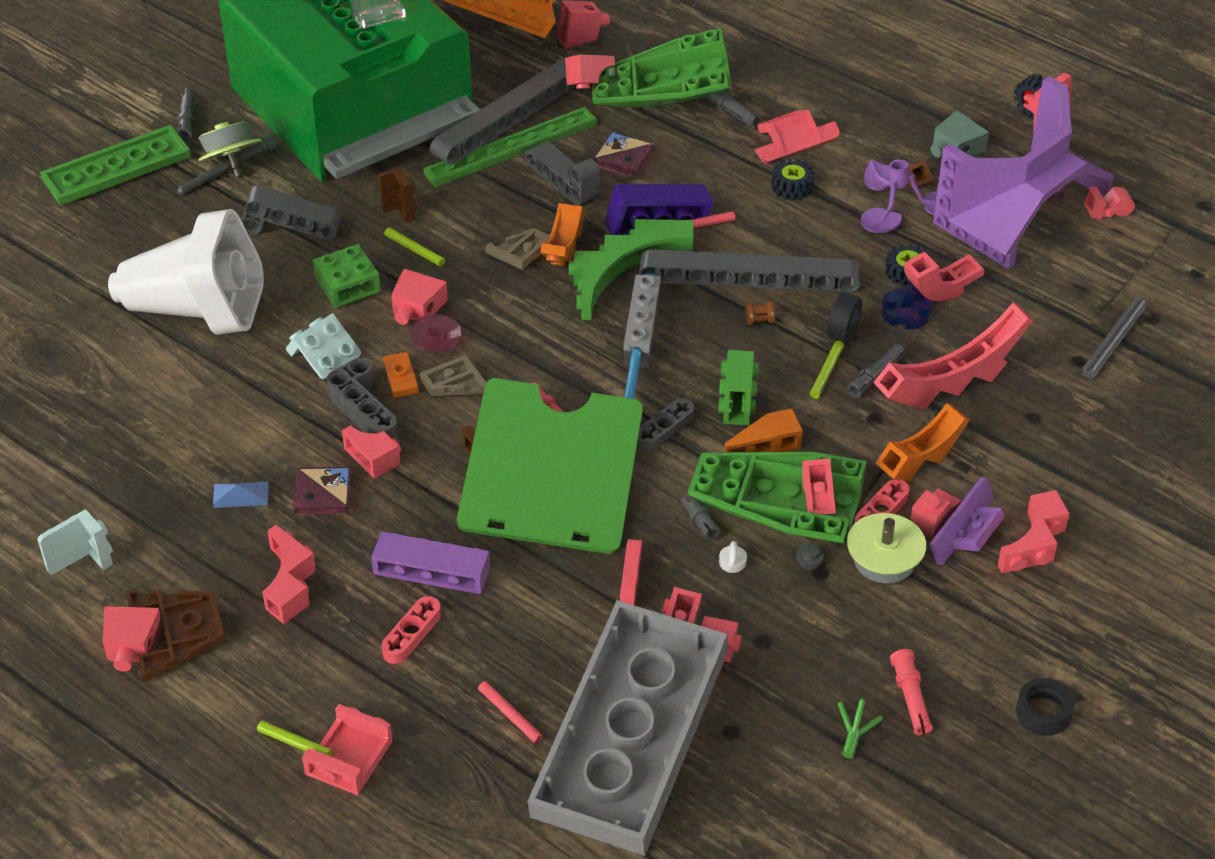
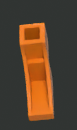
M558 203L551 234L546 243H542L540 251L546 258V261L551 262V265L565 267V263L573 261L576 239H581L586 213L582 206Z
M946 403L939 414L921 431L907 439L889 442L875 464L893 479L910 482L925 460L937 463L943 461L970 419L952 404Z

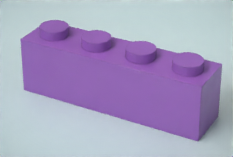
M381 532L372 554L374 575L476 594L482 593L490 571L489 551L451 543L436 542L424 538L409 537L397 533Z

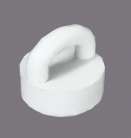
M732 541L730 546L720 551V567L730 573L742 571L747 564L745 550L737 546L735 541Z

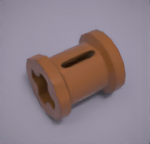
M772 301L757 305L746 303L745 312L748 325L762 321L774 323L775 314Z

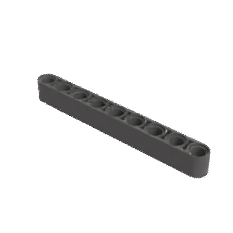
M565 58L437 136L430 145V153L452 165L575 88L576 85H567Z
M646 250L641 254L639 275L649 273L654 276H660V283L830 292H854L860 287V265L857 261L851 259L672 250Z

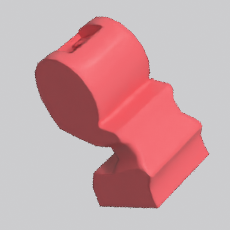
M1091 186L1084 203L1091 218L1101 220L1103 217L1111 218L1114 214L1120 217L1127 216L1135 208V204L1128 191L1122 187H1113L1103 197L1097 187Z

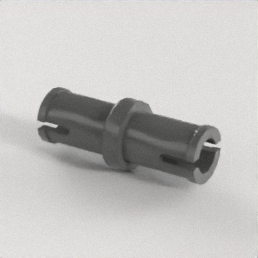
M687 493L686 495L691 502L689 503L683 496L681 504L689 513L690 521L694 526H698L706 540H714L715 537L711 530L718 537L721 529L711 518V511L706 506H703L699 500Z

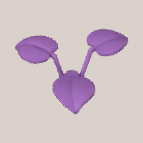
M871 159L864 174L865 185L869 189L876 191L884 190L889 186L891 187L887 210L884 208H872L862 214L861 225L865 230L874 233H886L899 227L902 215L892 212L895 190L905 188L909 182L920 202L926 204L925 211L934 215L937 191L927 193L925 198H923L914 180V175L909 174L907 161L894 160L888 166Z

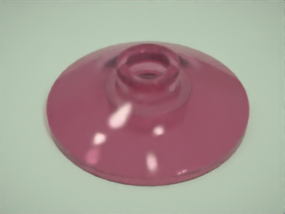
M439 314L420 318L412 325L410 330V338L413 344L429 352H440L450 349L458 343L461 337V328L458 322L449 316Z

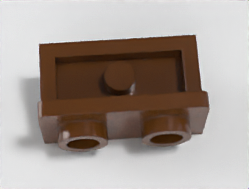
M401 167L380 173L378 178L382 211L387 213L397 209L406 223L415 221L414 210L417 209V205L413 198L415 185L412 178H408Z

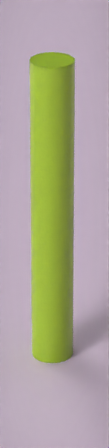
M390 227L385 230L384 235L439 267L444 265L445 258Z
M835 341L811 389L810 396L812 398L818 399L843 350V342Z
M260 721L257 726L258 732L306 752L310 748L333 757L334 751L268 722Z

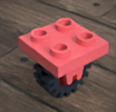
M1062 73L1055 79L1068 86L1070 106L1072 91L1071 75ZM1041 74L1028 76L1017 84L1014 90V94H1016L1014 100L1019 102L1016 104L1017 107L1021 106V112L1023 114L1027 112L1026 116L1034 119V128L1043 81Z

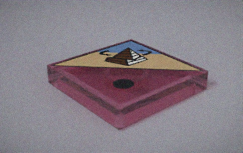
M611 131L592 159L598 167L636 177L654 150V143Z
M351 467L297 468L294 514L349 513Z

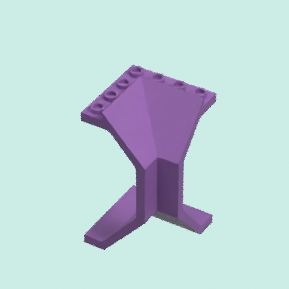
M1050 76L1043 79L1031 152L1019 158H974L951 144L943 148L933 223L1007 269L1015 265L1019 240L1046 199L1073 180L1089 189L1091 186L1097 187L1103 197L1112 189L1113 174L1069 150L1072 130L1067 85Z

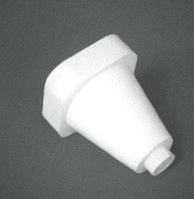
M227 209L201 213L197 217L191 234L122 261L117 268V272L111 273L109 276L108 286L112 299L117 303L122 302L124 307L130 311L204 318L210 330L214 334L220 335L248 331L251 328L263 290L264 273L260 257L239 215L235 210Z

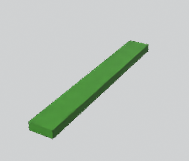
M586 107L483 145L452 165L441 161L425 167L424 175L436 188L524 154L527 150L545 141L553 143L597 126V119Z

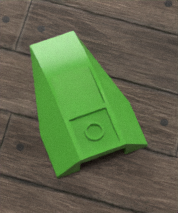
M722 28L674 39L618 61L613 66L606 67L599 76V83L592 84L593 103L612 107H653L732 91L729 61Z
M817 452L701 453L688 489V495L730 515L782 532L846 543L848 533L854 525L855 516L860 505L867 461ZM830 459L836 514L822 515L807 512L805 491L802 488V461Z

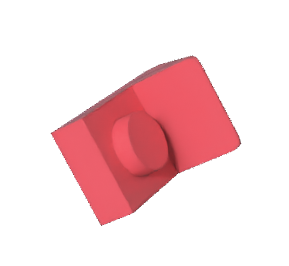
M830 459L802 461V488L805 491L807 512L822 515L836 514Z

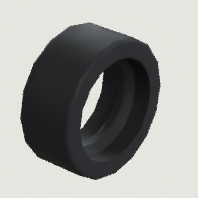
M841 292L838 295L829 316L827 337L845 343L852 339L862 313V298L845 292Z
M1036 678L1026 682L1020 689L1017 700V719L1024 728L1035 734L1049 736L1061 733L1070 725L1075 705L1073 694L1065 685L1057 680ZM1034 698H1048L1058 703L1063 710L1062 713L1055 716L1040 715L1029 707L1028 701Z

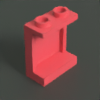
M338 704L335 709L336 720L320 743V745L334 751L333 757L308 748L302 756L305 775L358 795L392 743L391 725L380 717H372L361 713L354 707Z

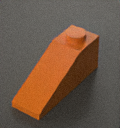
M793 409L768 413L725 442L724 452H788L801 449L803 430Z

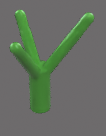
M864 699L859 700L853 727L843 702L838 703L848 732L842 755L846 758L854 757L859 737L883 720L882 716H878L859 729L865 705Z

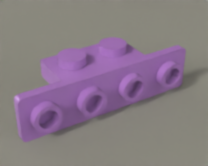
M981 477L930 542L931 552L937 565H944L955 549L980 551L1005 516L1002 508L988 507L994 496L987 478Z

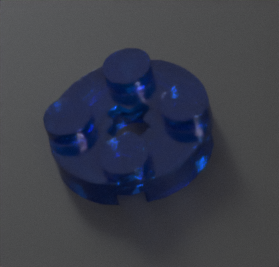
M906 285L904 288L894 289L883 295L881 314L888 324L897 327V324L905 325V329H917L929 321L932 311L931 300L923 296L914 285Z

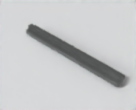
M1138 296L1132 300L1083 366L1082 375L1084 377L1087 376L1089 379H1093L1146 308L1147 301L1145 299H1141Z

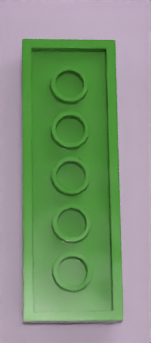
M168 125L44 170L40 174L42 181L58 204L63 205L159 170L160 168L190 158L191 152L174 128Z

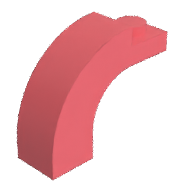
M926 252L904 263V270L908 280L923 296L932 301H946L964 294V286L984 275V268L970 254L942 269H939V266Z

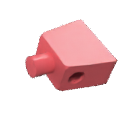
M564 0L561 3L556 37L565 49L596 41L600 27L609 26L610 24L609 14L601 13L593 2Z
M404 269L391 297L395 320L402 325L407 324L410 319L421 323L426 322L447 302V282Z
M104 607L103 645L107 659L114 661L113 666L115 669L123 672L129 671L132 661L139 662L138 655L153 651L163 628L159 608Z

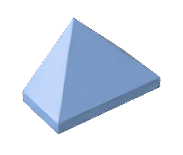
M268 481L214 484V508L268 505Z

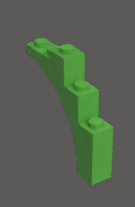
M635 219V229H630V235H605L604 245H600L599 251H574V261H569V275L573 276L574 286H578V293H582V295H577L576 305L577 310H581V320H592L594 306L600 294L610 282L623 272L639 265L641 254L644 251L672 250L693 252V220Z

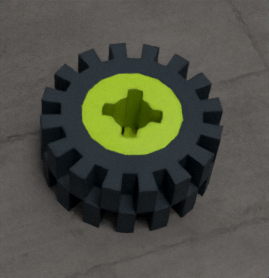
M788 159L787 162L782 160L780 164L776 163L775 168L773 167L772 191L773 193L776 192L778 197L782 195V199L785 200L787 197H790V201H794L796 197L798 200H802V196L807 198L814 189L815 171L811 165L807 166L806 161L800 163V159H796L795 162H792V159Z
M908 243V247H904V244H899V249L894 246L892 251L889 250L886 256L885 272L888 279H892V282L895 284L899 281L900 286H904V283H907L908 287H912L913 284L905 274L904 263L923 252L927 253V250L924 248L920 250L919 245H916L914 248L910 243Z

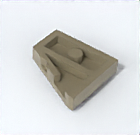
M532 228L523 231L521 234L506 237V243L494 246L493 243L487 244L485 246L486 254L523 270L541 255V245L546 243L550 235Z
M466 355L420 373V381L431 396L484 394L486 381Z

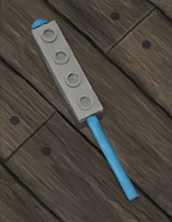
M649 273L635 275L624 340V366H629L624 398H635L639 368H649L660 302L661 277Z

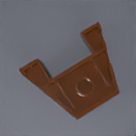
M136 590L125 591L128 607L159 608L168 644L167 649L138 655L143 682H147L225 642L214 592L178 591L177 594H161V590H150V594H139Z

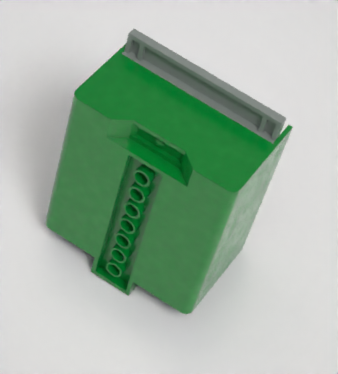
M220 0L219 2L231 88L322 183L326 182L325 168L336 179H339L437 137L480 110L472 102L469 35L432 0Z

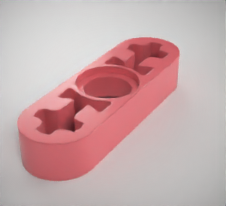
M901 479L889 480L856 514L854 524L861 518L872 514H896L908 501L910 490L908 483ZM884 505L889 510L881 512L876 510L875 506Z
M628 539L620 601L635 606L642 540Z
M425 596L418 599L382 642L383 658L387 662L398 664L405 661L439 621L441 609L440 602L436 598ZM408 626H416L419 628V630L413 634H409L404 631V629Z

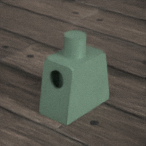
M956 111L936 127L931 152L935 157L939 158L942 156L943 148L951 144L970 156L977 155L987 150L989 132L959 111Z

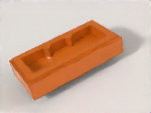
M408 353L383 356V366L393 398L419 393Z

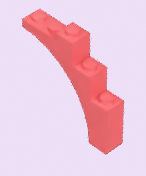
M1012 303L999 319L968 344L950 354L919 364L902 365L889 362L874 383L888 399L926 410L940 391L959 396L974 376L992 382L1008 363L1004 357L1034 320L1018 304Z

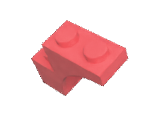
M1056 490L1030 496L1027 515L1031 528L1018 541L1001 547L998 561L1001 573L1020 571L1024 568L1054 562L1057 542L1053 535L1066 531L1069 512Z
M274 525L268 530L270 549L279 557L281 566L273 582L262 593L265 610L280 622L286 624L310 605L309 589L304 580L316 572L315 555L309 546H303L295 540L289 531H284L277 525Z

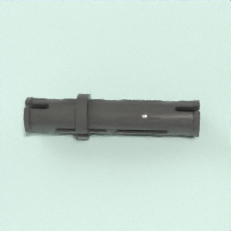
M185 88V91L182 90L180 114L177 116L176 121L178 125L177 134L183 141L189 140L188 137L191 139L192 128L195 125L196 92L192 88Z
M729 93L705 97L715 103L720 110L729 112L753 129L762 122V117L736 101Z
M895 344L870 367L862 369L859 376L847 385V390H850L849 394L858 398L869 387L876 386L874 381L889 362L897 364L906 357V352H903L905 349L901 345Z

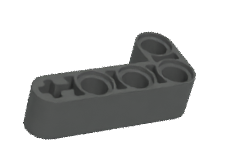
M548 141L525 152L528 165L575 205L580 206L599 196L600 171L593 159L588 158L575 164Z
M254 186L249 192L241 221L250 235L260 233L263 223L266 221L321 239L331 240L337 235L341 214L338 210L264 186Z
M356 358L331 371L327 376L330 400L364 433L377 434L384 431L391 439L395 438L398 441L396 417L369 392L373 387L372 364L370 360Z

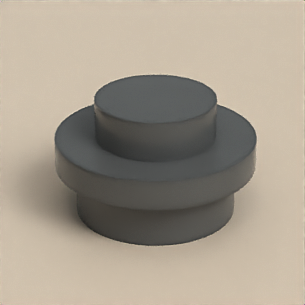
M804 544L797 549L796 559L802 568L813 570L818 568L823 562L824 551L818 545Z

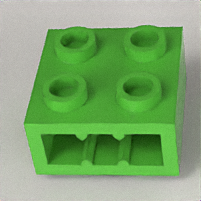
M359 244L313 259L315 279L334 308L380 292L379 273Z
M728 350L727 360H722L721 376H726V379H720L719 395H724V397H719L718 413H724L723 424L749 426L750 415H755L756 400L751 399V397H756L757 381H752V378H758L759 362H753L754 351Z

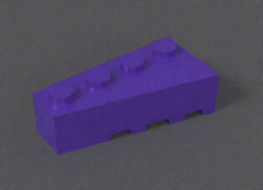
M615 184L604 222L610 235L630 234V229H635V219L692 220L707 217L710 215L714 202L705 184Z

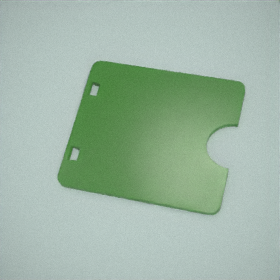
M499 378L488 380L484 389L457 515L458 528L469 533L606 554L616 553L620 549L643 410L641 402L631 398L591 393L590 399L582 408L572 412H559L551 409L543 402L539 393V384ZM489 521L505 524L504 529L488 527ZM573 534L588 536L589 543L572 540Z

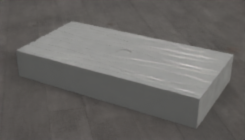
M617 600L527 801L530 817L645 856L728 653L727 634Z

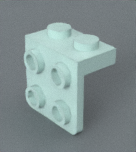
M333 313L324 319L322 317L316 319L309 325L310 328L304 332L301 329L289 338L291 342L286 347L291 357L301 352L321 379H326L331 371L361 355L360 349Z
M85 509L38 537V543L46 570L53 575L88 554L103 570L112 566L110 553L113 550L105 537L108 531L101 520L96 521Z

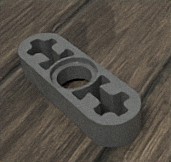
M684 398L677 399L640 426L636 448L642 452L654 451L692 422L694 419L693 402ZM662 422L670 423L671 426L668 428H661L658 426V424Z

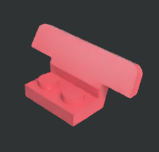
M809 109L797 110L757 124L759 133H768L773 143L754 150L763 163L769 164L834 141L838 138L840 131L835 121L817 127Z

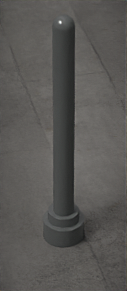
M266 133L259 137L262 139L261 142L239 153L237 156L240 164L259 153L269 154L276 150L277 144L273 136ZM229 160L181 185L178 188V193L185 195L232 169Z

